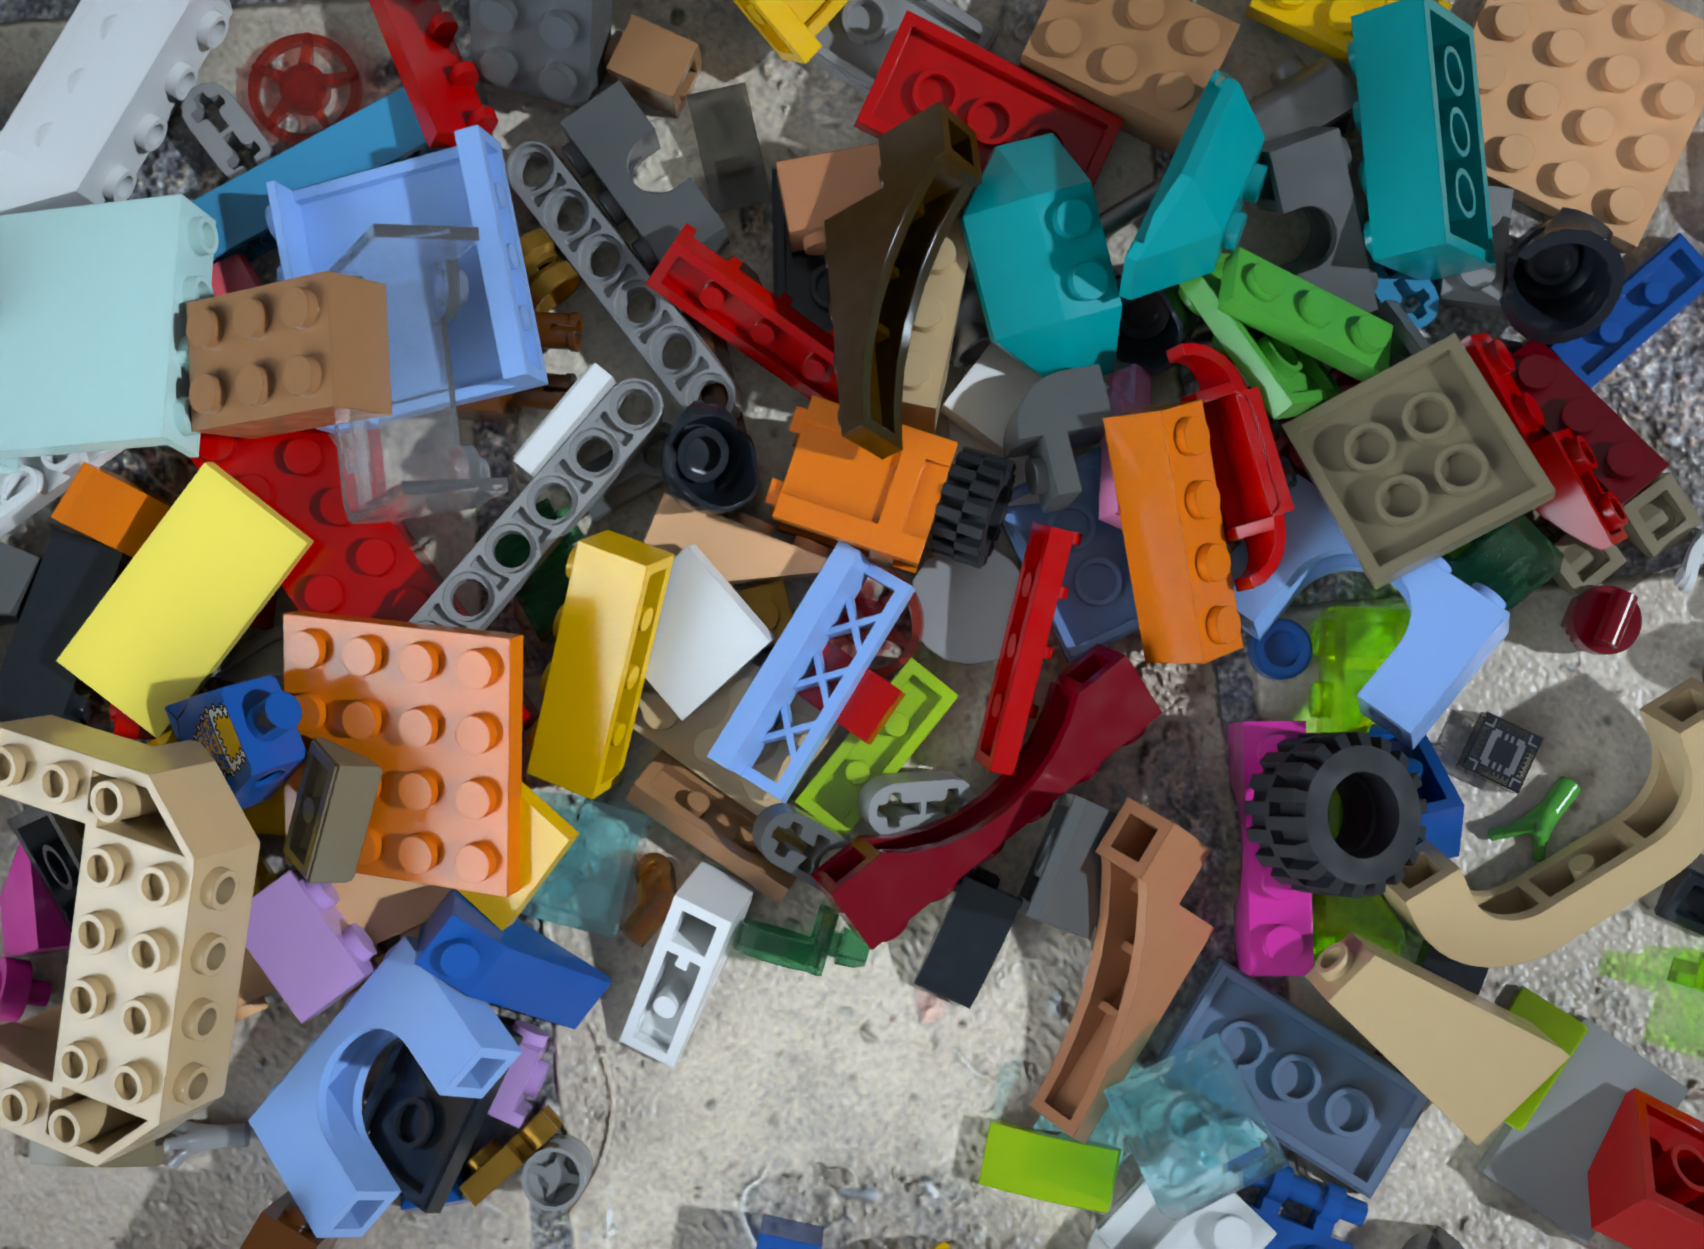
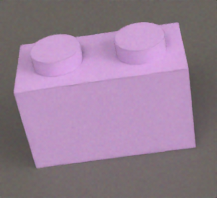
M298 869L286 872L252 898L246 948L299 1022L303 1023L319 1015L369 978L379 965L373 958L377 954V949L370 936L358 924L353 923L349 925L335 906L340 899L331 883H308Z

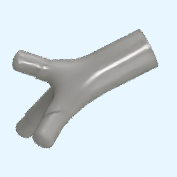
M185 1121L171 1131L177 1136L166 1138L163 1146L166 1151L178 1149L168 1160V1165L173 1169H177L187 1158L200 1152L212 1149L248 1147L250 1126L247 1121L221 1124H200Z

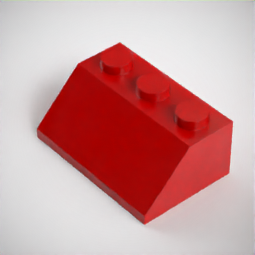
M1633 1088L1625 1094L1587 1172L1591 1229L1632 1249H1704V1122Z

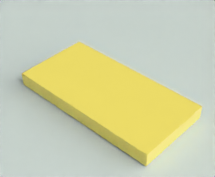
M205 462L56 661L157 738L172 728L165 707L169 704L197 696L314 541L214 462Z

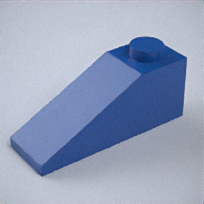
M450 889L419 931L414 962L417 966L469 997L574 1030L611 984L610 976L518 919L501 931L456 889Z

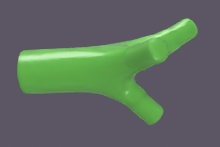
M1560 776L1543 799L1528 813L1508 825L1489 829V839L1495 841L1526 833L1530 834L1533 837V860L1538 862L1545 860L1546 846L1551 832L1564 812L1580 794L1581 788L1571 779Z

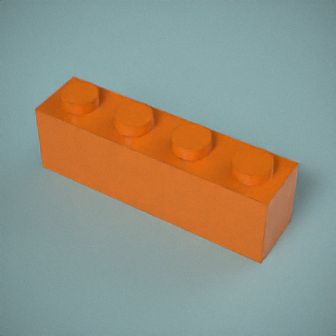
M1195 400L1148 406L1104 417L1103 422L1117 502L1121 510L1119 514L1145 663L1205 664L1243 648L1241 619L1236 606L1230 570L1231 559L1226 546L1220 510V493L1216 486L1209 443L1210 432L1206 424L1203 401Z

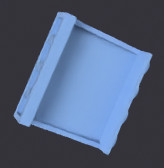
M479 125L454 131L457 144L455 147L292 191L275 180L266 182L270 205L265 209V218L271 235L277 241L281 265L277 268L278 282L318 272L331 271L386 284L392 415L315 429L343 436L447 410L446 408L548 385L501 143Z

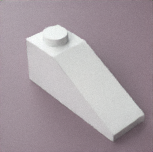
M702 861L699 863L673 898L620 1037V1042L675 1068L738 936L756 888Z

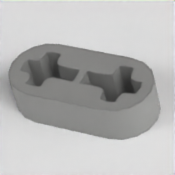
M211 82L201 83L191 88L181 105L182 117L219 169L230 180L248 171L245 167L241 166L243 164L242 160L233 149L238 143L241 142L255 155L254 158L258 165L277 155L273 146L242 105L222 85ZM211 103L219 108L220 115L229 125L222 132L207 120L208 116L204 109Z
M933 770L889 773L874 776L865 783L859 792L857 806L862 819L879 834H891L922 827L948 816L977 796L970 784L951 771ZM948 789L957 795L955 801L946 803L945 812L940 811L933 804L927 803L946 799ZM891 793L901 802L909 803L907 805H894L890 807L888 817H885L877 810L878 805L888 803L889 794Z

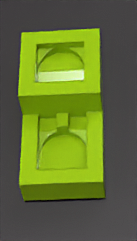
M996 1119L990 1122L978 1184L1042 1201L1108 1213L1111 1208L1122 1149L1091 1140L1084 1144L1071 1138L1066 1133L1053 1135Z

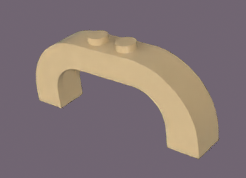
M1690 677L1639 709L1651 742V768L1647 780L1637 797L1618 815L1511 881L1488 890H1470L1461 869L1428 840H1424L1415 846L1420 855L1414 866L1402 867L1405 878L1397 885H1386V892L1383 894L1388 903L1429 944L1448 958L1475 967H1507L1529 962L1551 953L1676 876L1704 851V683Z

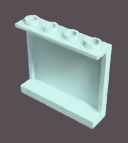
M183 194L0 215V474L17 473L19 458L168 445L190 458L199 457L201 433L192 432L186 303L214 297L211 285L213 257L218 249L219 238L216 221Z

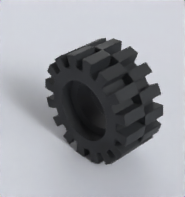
M966 446L962 452L958 453L955 465L952 464L948 472V482H944L941 494H943L941 502L936 507L935 515H937V518L932 524L931 534L933 536L930 540L932 554L979 569L987 563L988 556L990 557L994 550V541L998 540L1001 533L1002 521H1005L1008 512L1006 508L1007 504L1011 501L1013 493L1011 488L1015 483L1016 476L1014 475L1016 470L1015 461Z

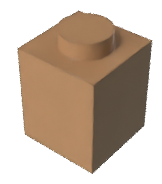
M634 14L631 15L624 32L617 30L612 35L604 56V64L607 65L606 69L612 85L620 80L632 98L676 118H679L703 68L698 43Z

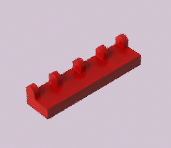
M369 0L429 149L457 146L454 131L474 125H479L492 135L498 124V118L492 107L482 106L475 90L479 74L473 62L463 61L456 45L454 36L458 30V24L454 15L448 11L442 12L438 0Z
M686 223L645 285L809 400L814 395L839 404L837 374L833 366V356L835 354L833 327L828 333L790 306L793 301L791 296L784 291L779 297L775 296L739 270L743 263L732 255L729 261H726L695 239L694 236L697 229Z
M1032 522L974 755V760L990 772L1014 776L1028 718H1037L1039 706L1032 704L1043 658H1052L1054 647L1047 645L1058 598L1065 600L1067 598L1069 587L1062 586L1071 546H1080L1082 533Z

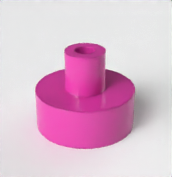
M9 957L0 958V1021L17 1022L23 1015L26 1005L45 1007L48 1004L51 995V982L32 980L33 968L30 960Z

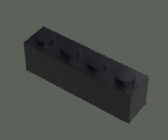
M53 529L0 670V722L54 715L85 725L86 721H90L95 716L103 697L56 660L133 559L132 557L104 543L60 529Z

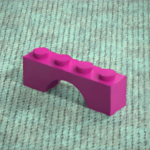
M1306 721L1228 723L1229 780L1239 813L1242 846L1240 888L1237 900L1233 906L1235 968L1249 976H1305L1314 967L1312 893L1293 890L1289 884H1280L1271 877L1273 867L1261 866L1255 856L1260 849L1259 843L1249 842L1246 828L1253 826L1252 815H1244L1245 800L1253 801L1254 790L1248 787L1252 774H1262L1264 771L1259 763L1267 752H1278L1277 744L1286 738H1298V734H1305Z

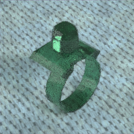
M820 904L811 937L780 926L742 919L733 945L735 950L750 957L789 969L804 971L815 976H822L827 956L834 957L833 963L836 965L857 968L865 966L870 950L849 927L843 926L841 931L835 930L839 914L835 908Z

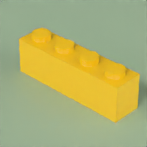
M605 530L581 539L572 549L566 564V576L570 580L565 602L559 608L553 623V635L557 637L552 661L545 668L540 682V691L544 694L541 711L528 736V748L532 751L527 774L591 800L621 781L675 554L611 530Z

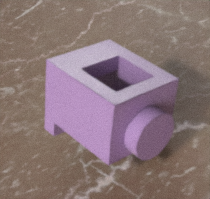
M516 1020L513 1026L506 1023L503 1024L523 1036L519 1046L522 1053L509 1067L488 1111V1115L520 1128L530 1116L535 1105L523 1099L525 1095L533 1099L537 1097L551 1066L550 1063L541 1060L549 1043L547 1040L550 1035L533 1024Z

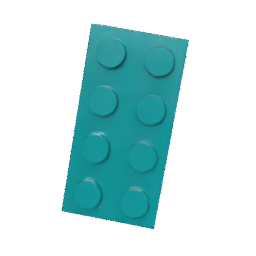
M1399 0L1351 16L1353 40L1349 41L1347 52L1351 69L1357 77L1358 100L1353 105V118L1355 126L1362 136L1364 160L1359 163L1358 176L1361 188L1368 201L1369 220L1364 225V241L1369 254L1373 257V261L1418 280L1430 281L1496 266L1473 27L1435 0Z

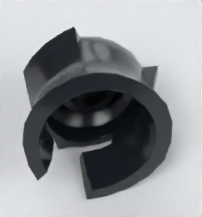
M1562 207L1554 218L1533 226L1506 249L1505 262L1507 264L1508 284L1499 300L1503 313L1513 329L1526 339L1541 344H1556L1581 338L1598 328L1605 321L1618 302L1625 282V265L1619 250L1610 242L1613 232L1608 226L1590 214L1577 209Z

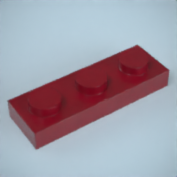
M1530 340L1511 355L1515 363V370L1511 372V375L1522 394L1529 393L1543 413L1545 424L1540 428L1544 436L1567 428L1571 430L1574 437L1582 436L1596 457L1598 467L1593 470V473L1604 493L1608 491L1614 493L1622 506L1661 475L1669 466L1659 454L1545 344Z

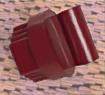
M1603 585L1589 588L1579 596L1571 598L1561 622V627L1566 628L1565 633L1570 636V641L1575 643L1574 647L1581 649L1583 652L1593 655H1611L1623 652L1633 645L1641 631L1642 615L1637 603L1638 597L1616 586Z

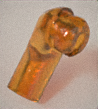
M658 852L647 853L639 859L635 871L639 905L620 927V930L631 941L642 948L645 947L665 922L673 898L678 891L672 862Z

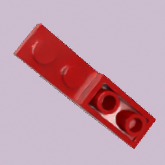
M1489 333L1472 334L1461 339L1460 341L1556 490L1554 499L1538 506L1534 510L1569 535L1600 551L1629 538L1623 526L1628 524V519L1622 504L1611 491L1604 493L1593 473V470L1597 469L1598 464L1591 447L1582 436L1574 437L1569 428L1544 436L1540 428L1545 424L1543 413L1529 393L1522 394L1511 375V372L1515 370V363L1505 344L1498 338L1492 340Z

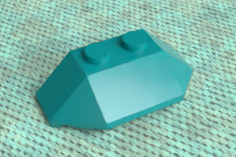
M1213 70L1139 230L1127 251L1119 291L1120 297L1133 300L1212 273L1223 249L1235 251L1248 216L1247 213L1241 212L1245 201L1254 204L1257 202L1269 166L1259 164L1265 140L1260 125L1239 82L1225 72Z
M1054 133L994 147L981 173L983 183L973 188L959 218L990 341L1021 365L1042 378L1058 371L1100 365L1102 376L1114 373L1122 303L1090 179Z

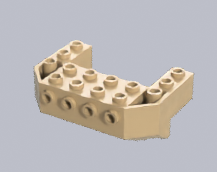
M54 715L0 722V795L85 823L58 1038L14 1021L0 1025V1127L98 1167L165 1136L225 1094L260 841L216 761L200 742L185 740L150 746Z

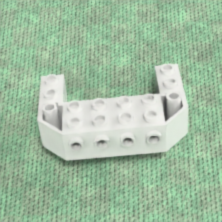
M81 0L3 130L0 131V215L127 200L135 188L136 174L149 152L156 150L163 142L168 129L167 122L180 100H184L191 88L196 86L198 70L210 50L218 47L226 37L229 19L233 14L230 0Z

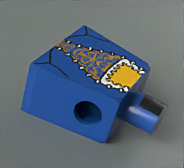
M272 675L215 689L165 707L178 742L193 740L200 742L216 761L242 809L268 801L306 761L307 750L297 729V725L302 717L301 706L294 696L281 690L278 680Z

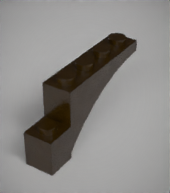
M941 102L933 104L878 137L881 160L878 174L883 188L824 221L826 240L824 259L829 276L831 300L829 302V314L833 324L835 348L833 366L837 374L839 397L838 423L843 437L882 460L903 450L901 409L904 371L912 328L924 287L940 247L961 206L972 188L983 183L976 132Z

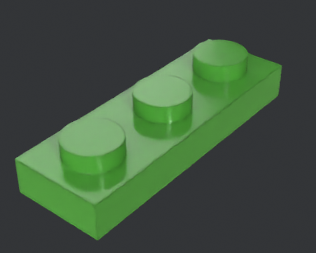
M1238 247L1225 259L1217 310L1362 382L1389 368L1392 324L1241 247Z

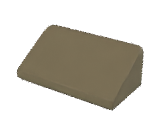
M314 737L313 741H311L283 852L308 883H346L352 881L355 876L381 780L382 768L374 761L323 737Z

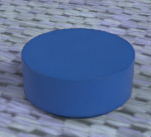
M1281 618L1274 623L1260 641L1251 635L1247 646V654L1252 667L1260 675L1271 680H1285L1298 676L1309 665L1313 653L1312 641L1305 628L1293 620Z

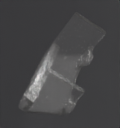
M373 223L328 270L386 284L392 415L334 425L343 505L347 519L351 524L382 523L474 509L509 491L507 477L490 478V469L486 458L479 457L473 445L461 444L447 323L455 318L458 308L464 307L467 303L469 291L468 278L464 269L459 268L458 259L480 241L478 227Z

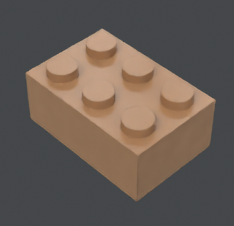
M1048 0L1022 52L1019 67L1124 119L1120 128L1121 131L1174 155L1213 70L1220 69L1241 25L1189 0Z
M323 271L186 303V336L188 339L190 380L189 401L191 404L192 432L255 439L392 415L386 284L336 272Z

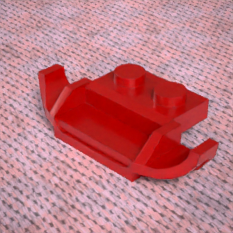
M1181 343L1166 351L1169 363H1180L1187 366L1194 373L1200 391L1180 399V401H1203L1206 424L1210 432L1209 443L1216 486L1220 493V510L1225 540L1228 543L1244 538L1247 547L1248 563L1246 570L1233 581L1237 592L1254 589L1265 583L1276 571L1284 555L1286 543L1284 513L1295 510L1259 387L1247 389L1236 367L1222 353L1198 343Z

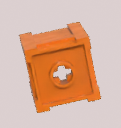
M812 395L808 409L796 406L789 427V431L796 433L792 443L795 450L785 480L772 478L765 499V503L772 505L769 515H772L773 519L778 521L777 531L794 537L801 536L831 549L835 548L838 541H842L861 551L871 562L915 576L958 442L902 424L903 450L882 460L842 436L837 418L838 403Z

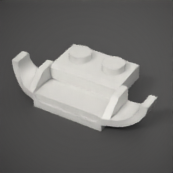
M1245 1117L1203 1125L1180 1137L1177 1136L1111 1207L1110 1211L1094 1226L1086 1249H1264L1277 1233L1230 1186L1237 1179L1235 1174L1256 1153L1264 1150L1272 1140L1249 1118Z

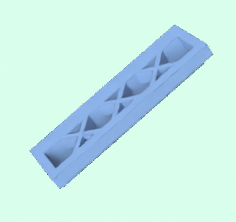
M838 541L707 757L786 803L915 592L912 585L874 565L856 548L845 542ZM867 578L894 592L881 613L859 619L854 599ZM848 613L849 622L840 624L845 614ZM872 628L864 640L862 630ZM852 633L856 648V655L848 667L826 672L822 654L826 644L832 638ZM815 664L817 675L807 678ZM839 681L835 690L831 693L829 683ZM819 686L824 708L815 721L795 726L790 704L799 691ZM782 719L784 729L774 731ZM807 734L799 747L797 736ZM787 739L791 762L778 783L752 768L765 745Z

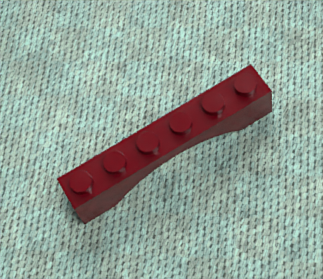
M1097 643L1051 680L1043 709L1027 742L1020 750L1014 776L1002 774L981 795L954 813L925 826L891 834L859 835L810 875L848 927L873 950L882 942H888L899 936L907 927L908 921L928 904L939 901L949 895L961 877L978 863L995 857L1003 849L1005 841L1027 823L1035 822L1044 817L1052 808L1053 802L1072 786L1083 783L1094 776L1099 770L1100 763L1121 746L1129 745L1138 740L1146 731L1147 725L1157 718L1162 711L1127 655Z

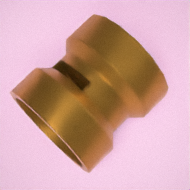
M539 228L521 236L520 243L534 311L549 312L565 302L578 289L583 279L569 261H564L557 255L556 243L545 229Z

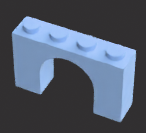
M1299 474L1288 485L1295 510L1284 513L1286 543L1284 555L1276 571L1265 583L1254 589L1237 592L1233 580L1243 574L1248 563V552L1244 539L1230 555V570L1237 611L1241 619V628L1259 641L1299 593L1310 583L1331 573L1341 571L1364 572L1314 485ZM1442 557L1390 583L1403 596L1410 609L1409 625L1398 646L1357 694L1360 713L1412 750L1509 633L1510 612L1504 609L1506 607L1504 600L1483 584L1475 582L1470 587L1450 574L1452 569Z
M404 936L399 943L387 951L383 962L361 988L348 997L344 1008L322 1034L310 1042L305 1050V1054L284 1079L271 1088L267 1099L248 1120L316 1238L363 1237L402 1192L368 1138L362 1117V1095L368 1072L377 1056L388 1044L400 1038L409 1048L440 1096L482 1099L522 1053V1050L488 1002L467 996L414 964L418 938Z

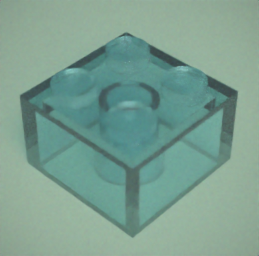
M1218 1033L1103 1090L1159 1211L1174 1222L1290 1166L1231 1049Z

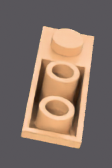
M666 493L662 496L643 542L675 554L674 558L686 546L695 543L732 587L766 584L777 580L786 582L816 579L827 561L830 551L824 545L801 536H796L793 544L770 536L773 529L772 525L744 513H739L735 522L718 514L695 512L678 504L671 495Z

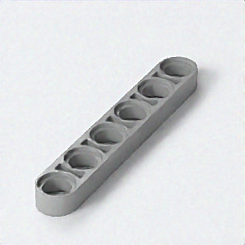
M528 141L515 147L508 156L506 163V172L510 185L683 410L692 402L698 400L701 391L706 386L719 383L723 384L728 392V402L725 408L737 420L741 415L744 405L743 393L739 385L680 309L645 285L652 273L563 159L541 142ZM534 158H547L550 163L548 178L538 186H526L523 180L525 166ZM569 202H581L585 208V217L581 225L573 231H561L557 222L561 208ZM606 246L617 247L620 253V263L615 272L606 277L595 276L592 270V260L597 251ZM648 291L653 293L656 301L653 315L641 323L631 322L627 315L629 300L639 292ZM676 337L687 338L692 347L690 360L679 369L667 368L662 357L665 345Z
M630 378L622 380L614 386L409 622L485 630L658 431L663 422L664 404L661 393L654 384L645 379ZM632 393H640L647 396L654 405V411L650 419L639 425H631L624 422L618 415V405L625 396ZM594 439L606 442L613 450V459L607 468L599 472H588L578 464L577 453L584 443ZM552 486L567 490L572 497V505L569 512L564 517L556 520L542 517L536 509V500L539 494ZM509 534H520L529 541L531 547L527 561L515 568L500 565L496 561L494 554L498 541ZM466 582H479L486 587L489 595L488 604L485 609L474 616L459 614L453 605V595L456 589Z

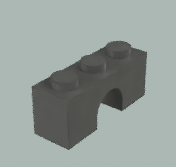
M620 80L560 121L569 141L561 147L563 153L581 178H584L589 173H592L603 188V191L596 195L598 201L616 226L625 220L639 238L631 243V246L651 273H653L686 223L697 229L694 238L715 253L730 243L726 225L691 177L676 188L665 193H650L642 190L634 183L635 173L640 164L661 149L655 128Z
M1311 126L1265 142L1259 164L1269 166L1262 191L1256 202L1258 210L1285 214L1301 208L1306 214L1310 225V237L1304 251L1293 261L1279 267L1368 313L1378 310L1374 292L1378 286L1377 271L1371 259L1366 255L1362 236L1365 215L1360 202L1353 195L1349 171L1352 168V154L1347 141L1341 136L1339 128Z

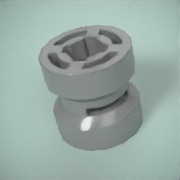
M558 1134L551 1137L530 1156L522 1170L521 1184L528 1200L534 1206L544 1211H560L570 1207L579 1198L593 1173V1159L589 1148L582 1140L572 1135Z

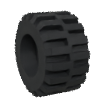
M1364 732L1298 734V738H1286L1277 744L1278 752H1267L1259 763L1264 769L1263 773L1252 774L1248 787L1254 790L1253 801L1245 800L1244 815H1252L1253 826L1246 828L1249 842L1259 843L1260 849L1255 856L1261 866L1273 867L1271 877L1280 884H1289L1291 889L1305 893L1362 898L1363 895L1377 896L1386 892V885H1397L1405 878L1402 867L1414 866L1420 854L1415 849L1417 841L1425 840L1427 827L1421 826V813H1427L1426 799H1419L1417 792L1422 783L1417 772L1407 771L1410 762L1407 756L1402 751H1391L1392 742L1382 737H1370L1369 733ZM1336 788L1342 801L1343 820L1340 831L1334 840L1328 823V806L1331 795Z

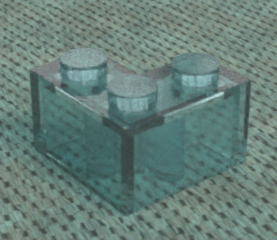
M597 797L593 800L584 799L576 828L580 834L573 842L570 853L564 854L520 914L609 938L616 936L622 931L652 817L638 808Z

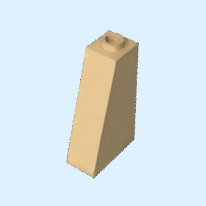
M1351 931L1340 942L1327 947L1319 955L1315 966L1305 975L1321 995L1477 1146L1570 1058L1561 1047L1532 1022Z

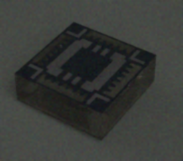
M1480 712L1456 767L1509 793L1519 794L1544 738L1490 712Z

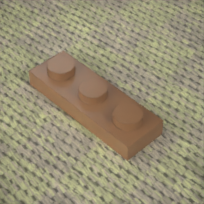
M662 749L634 782L625 798L626 801L778 904H780L797 879L796 876L771 863L756 847L752 835L753 825L757 818L755 814ZM779 828L773 831L772 836L778 843L780 841H787L804 853L806 848L804 845Z

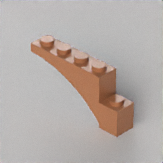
M1129 797L1095 851L1101 856L1102 877L1099 917L1092 956L1083 990L1069 1029L1047 1076L1030 1105L1071 1138L1084 1144L1087 1143L1215 929L1179 905L1212 849L1173 821Z

